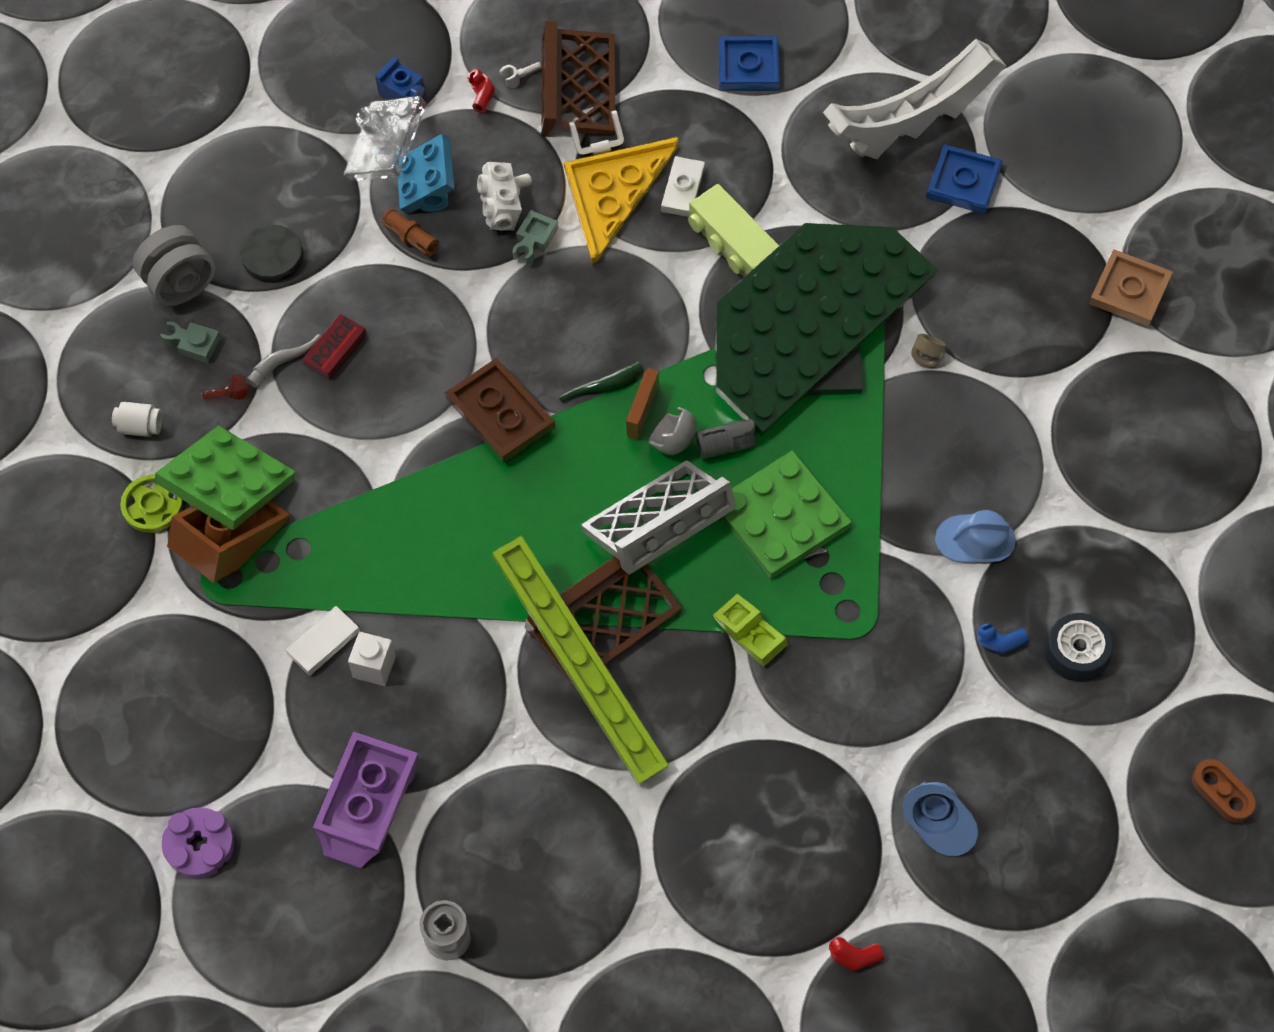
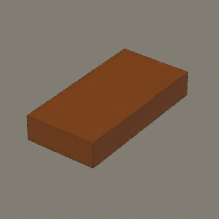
M648 368L645 371L626 419V430L629 438L635 440L640 438L659 389L658 370Z

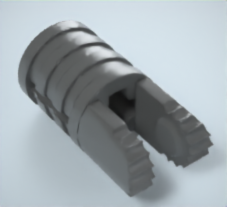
M746 419L723 424L722 426H715L711 429L707 428L703 431H695L696 443L701 459L704 460L709 457L712 458L717 455H724L725 453H732L755 446L757 444L756 436L752 434L755 430V421Z

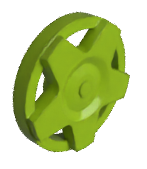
M155 474L142 476L130 483L123 492L120 503L126 522L134 529L149 532L150 534L161 532V530L171 526L172 516L183 511V500L177 497V500L170 498L171 492L158 484L153 488L144 486V484L154 482ZM132 495L135 503L127 508L128 500ZM145 520L146 524H142L136 521Z

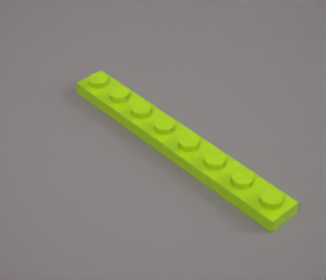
M520 536L492 552L494 561L637 785H641L667 769L669 765L523 537Z

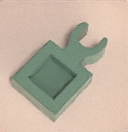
M530 210L516 233L517 241L520 242L513 248V259L516 260L520 253H527L525 262L526 265H530L534 260L536 248L545 252L559 228L558 221Z
M169 321L166 323L168 330L175 333L170 336L161 333L160 336L164 344L168 346L178 345L177 349L180 355L206 363L210 361L221 339L219 331L190 322L187 330L181 328L175 322Z

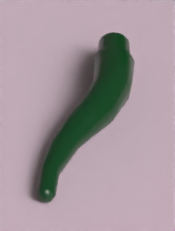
M638 361L630 366H624L610 375L590 381L566 392L559 397V400L563 402L571 397L585 393L604 392L620 388L644 373L643 366Z

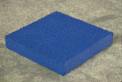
M778 36L719 37V91H779Z
M944 144L928 187L926 198L986 214L1003 160Z

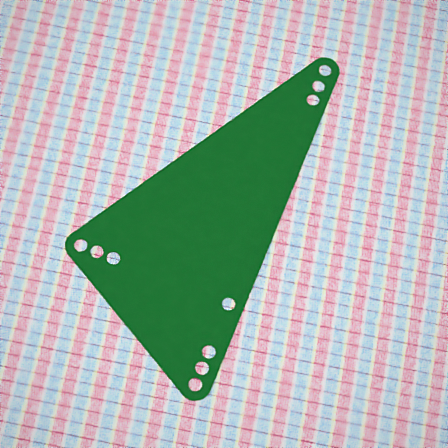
M885 322L859 345L862 394L804 396L762 436L754 430L752 434L756 436L757 444L753 447L702 460L695 437L687 449L672 456L659 452L648 443L651 434L666 414L680 415L677 410L678 407L686 409L695 417L697 422L696 431H703L707 428L711 429L715 426L744 420L715 392V385L708 384L703 378V373L707 368L716 366L715 348L659 371V389L639 440L628 437L626 419L643 378L551 415L550 417L555 421V429L505 463L484 443L280 528L239 568L243 574V579L237 587L231 589L224 588L219 584V581L213 583L201 574L202 590L211 601L226 606L331 611L337 606L342 612L526 622L529 614L494 561L492 552L522 536L560 595L614 557L583 533L581 524L686 460L715 480L721 477L725 478L730 482L731 488L793 450L852 522L850 529L822 546L829 554L828 563L823 567L815 568L807 564L805 558L770 579L723 519L720 518L647 563L682 607L678 614L657 629L727 633L714 619L713 614L736 594H739L761 612L762 619L783 636L844 640L861 638L873 629L878 618ZM686 474L676 481L691 480L692 476ZM688 490L673 491L672 496L687 495ZM656 492L650 497L665 496V492ZM662 506L647 507L646 512L661 511ZM631 508L624 513H637L639 508ZM635 523L620 524L619 528H633ZM612 524L602 525L597 530L611 529ZM296 539H304L311 546L309 555L301 560L291 559L286 552L289 543ZM264 552H273L279 556L280 564L275 571L263 573L256 568L258 556ZM638 569L628 576L627 587L646 589L648 579ZM830 573L841 576L845 583L843 591L836 595H829L823 592L820 587V580L823 576ZM624 579L616 585L623 586ZM651 584L650 590L657 591ZM606 591L601 595L600 606L620 609L622 592ZM626 593L624 609L643 612L645 596ZM649 597L647 613L662 615L670 609L663 598ZM597 598L589 604L596 605ZM843 601L856 603L860 609L859 618L850 623L839 620L835 614L836 606ZM581 609L575 613L574 618L579 625L593 626L595 611ZM599 612L597 626L617 627L619 615ZM623 616L621 627L641 628L642 618ZM646 619V626L654 620Z

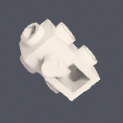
M487 162L482 167L483 174H480L477 180V189L481 193L480 198L483 202V215L486 217V224L490 227V230L514 231L522 211L519 201L520 188L531 185V177L527 173L514 177L511 163Z

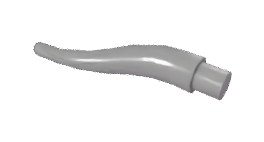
M317 334L310 342L302 346L279 350L266 356L253 368V372L246 379L247 382L256 388L277 366L307 353L321 335Z

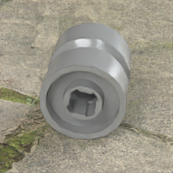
M442 900L432 903L422 913L420 931L429 953L437 959L445 961L454 960L462 956L469 948L471 941L470 928L463 909L455 902Z

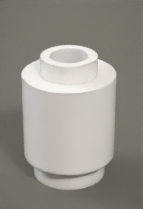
M121 402L119 408L115 407L113 410L112 425L117 427L119 434L151 437L152 434H159L161 431L162 410L155 408L154 405Z

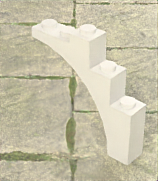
M975 39L938 72L898 95L862 106H842L831 103L823 113L830 120L828 124L830 129L839 137L844 135L850 138L852 141L850 146L859 156L864 157L866 155L878 159L899 136L908 135L917 139L939 115L943 116L946 114L956 118L994 80L1006 65L988 44Z

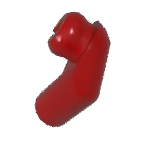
M475 69L467 77L471 88L477 95L472 108L478 113H485L495 93V87L486 74Z
M837 937L829 944L832 959L851 971H858L884 960L883 952L878 943L859 949L847 942L846 939Z

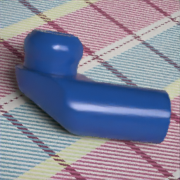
M983 624L977 631L979 644L983 648L999 654H1006L1029 643L1028 635L1023 628L1003 635L996 632V628L992 624Z

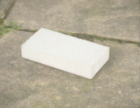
M335 606L286 649V652L293 661L311 676L351 641L360 630L348 616Z

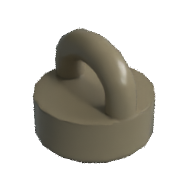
M922 333L918 334L911 355L914 361L921 366L927 368L936 367L943 358L947 346L941 340ZM921 351L934 358L927 360L921 357L919 352Z

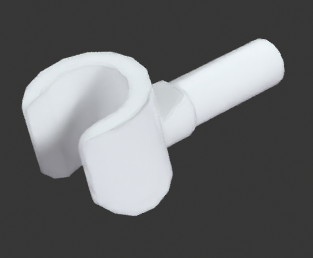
M537 62L518 70L513 65H506L501 68L500 75L502 79H505L506 85L509 88H516L520 83V78L540 70L541 64Z

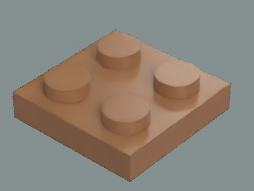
M1113 249L1089 304L1149 327L1170 282L1173 271Z

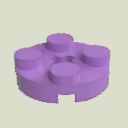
M191 808L182 813H175L169 819L168 826L162 836V852L172 869L189 879H204L214 875L225 861L226 863L229 861L234 851V835L230 826L220 812L209 808ZM201 835L203 839H207V844H202L199 851H194L193 846L189 845L190 841L196 836Z

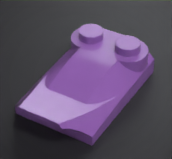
M353 731L313 826L320 839L324 856L357 868H362L372 857L380 853L405 791L415 778V767L419 760L418 753Z

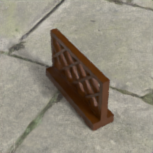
M545 21L542 36L541 136L553 137L554 131L571 132L569 122L561 121V115L568 110L579 118L574 122L577 133L614 136L615 127L611 111H615V34L557 29V22ZM562 40H572L579 46L570 52L562 45ZM594 43L608 44V49L599 54L591 45ZM583 51L593 58L586 65L576 57ZM569 61L579 69L571 76L562 69V66ZM598 64L608 71L602 78H599L591 71ZM583 75L593 82L587 89H584L576 81ZM569 85L579 93L572 100L568 99L561 92ZM598 88L608 95V98L601 103L591 95ZM583 99L594 107L586 114L576 106ZM600 112L608 120V125L596 124L591 118Z
M614 556L560 594L573 617L581 609L595 611L593 628L580 626L584 633L592 634L591 645L593 648L596 635L616 638L615 647L611 652H596L605 666L682 610V607L648 564L639 568L648 579L646 589L627 587L629 574L622 569L619 559ZM624 579L623 586L616 585ZM651 584L657 591L650 590ZM608 590L622 592L620 609L600 606L601 595ZM626 593L645 596L643 612L624 609ZM649 597L663 598L670 609L662 615L647 613ZM597 598L596 605L589 604ZM599 612L619 615L617 631L597 628ZM623 616L642 618L641 630L636 634L621 632ZM527 617L525 622L526 631L532 638H536L575 688L531 617ZM646 619L654 620L646 626ZM620 638L627 639L619 645Z

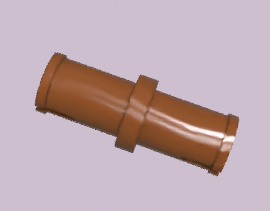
M393 208L384 213L381 224L396 233L404 244L413 245L427 257L432 256L437 251L439 240L423 231L419 223L414 220L409 221Z

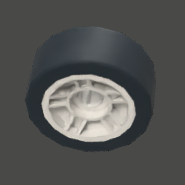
M1072 613L1058 619L1053 625L1047 638L1045 653L1047 662L1054 672L1063 678L1076 682L1089 681L1101 675L1107 667L1112 656L1114 643L1112 634L1104 622L1093 615ZM1076 643L1078 647L1086 649L1084 651H1077L1073 645Z

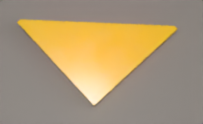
M677 137L564 162V170L592 264L598 262L678 149Z

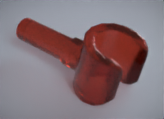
M233 375L229 386L204 391L202 396L203 399L229 396L233 399L241 400L247 394L249 383H244V376Z

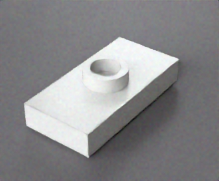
M675 156L661 204V212L689 217V202L697 198L705 169V162Z

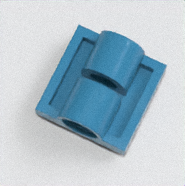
M442 133L396 159L399 207L406 214H410L419 208L426 212H438L448 206V193L455 188L451 141L449 137Z

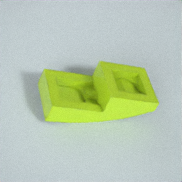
M736 594L713 614L714 619L729 636L763 667L788 646L786 637L762 619L761 612L739 594Z

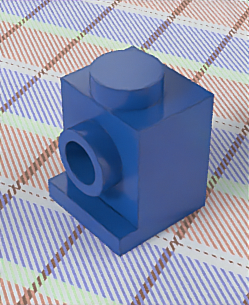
M394 56L375 75L378 94L405 111L414 103L419 102L424 95L423 76L399 63V59Z

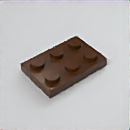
M495 358L445 392L449 403L503 463L555 429V421L498 358Z

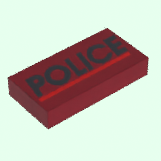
M339 314L302 359L303 364L330 380L367 334L366 328Z

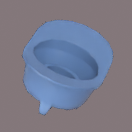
M982 510L974 514L957 515L946 519L938 527L935 541L937 549L942 555L952 561L991 563L1000 562L1008 558L1015 549L1016 538L1009 523L1001 515L994 511Z
M924 781L919 786L911 789L905 796L902 804L905 819L933 850L946 856H959L968 852L975 845L978 837L977 822L951 787L940 782L926 783Z

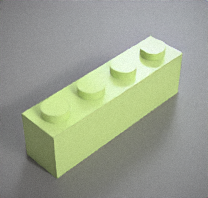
M716 184L689 202L688 221L695 232H701L705 236L712 250L716 253L720 252L727 259L730 268L736 274L740 273L745 277L779 246L719 184Z

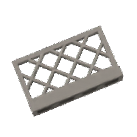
M686 460L581 524V528L584 534L619 559L622 569L630 575L737 507L731 484L723 477L715 480ZM686 474L692 476L691 480L676 481ZM688 490L687 495L672 496L673 491ZM656 492H665V496L650 497ZM662 506L661 511L646 512L647 507ZM639 508L637 513H624L628 509ZM635 523L633 528H619L620 524ZM612 524L611 529L597 530L602 525Z

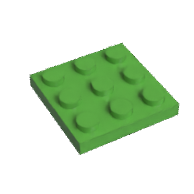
M218 425L155 472L154 482L221 524L234 530L293 483L296 471Z
M793 450L733 487L732 492L737 508L721 517L770 579L850 529L852 523Z

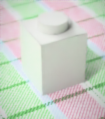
M359 631L348 660L353 678L385 686L396 658L392 640Z

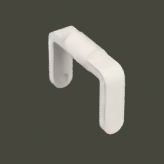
M616 110L611 111L618 139L600 141L590 144V147L581 149L574 121L569 122L575 150L579 155L592 153L594 156L611 152V147L619 146L623 143L624 137Z

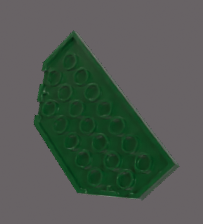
M804 223L716 302L715 392L744 420L750 419L755 421V431L762 436L809 393L818 382L936 275L938 269L893 227Z

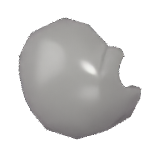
M680 407L677 408L680 415L666 414L648 441L652 447L666 455L672 456L684 451L695 437L696 419L689 411Z

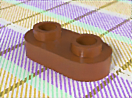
M1207 759L1197 765L1192 775V783L1196 791L1225 820L1232 823L1246 821L1256 806L1253 793L1222 762ZM1204 777L1213 778L1215 784H1207ZM1229 803H1237L1241 810H1233Z

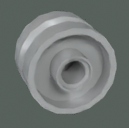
M183 225L168 226L151 234L138 247L132 263L137 275L147 284L149 291L155 299L164 306H176L198 296L209 285L216 269L213 258L206 249L200 246L199 240L193 232Z

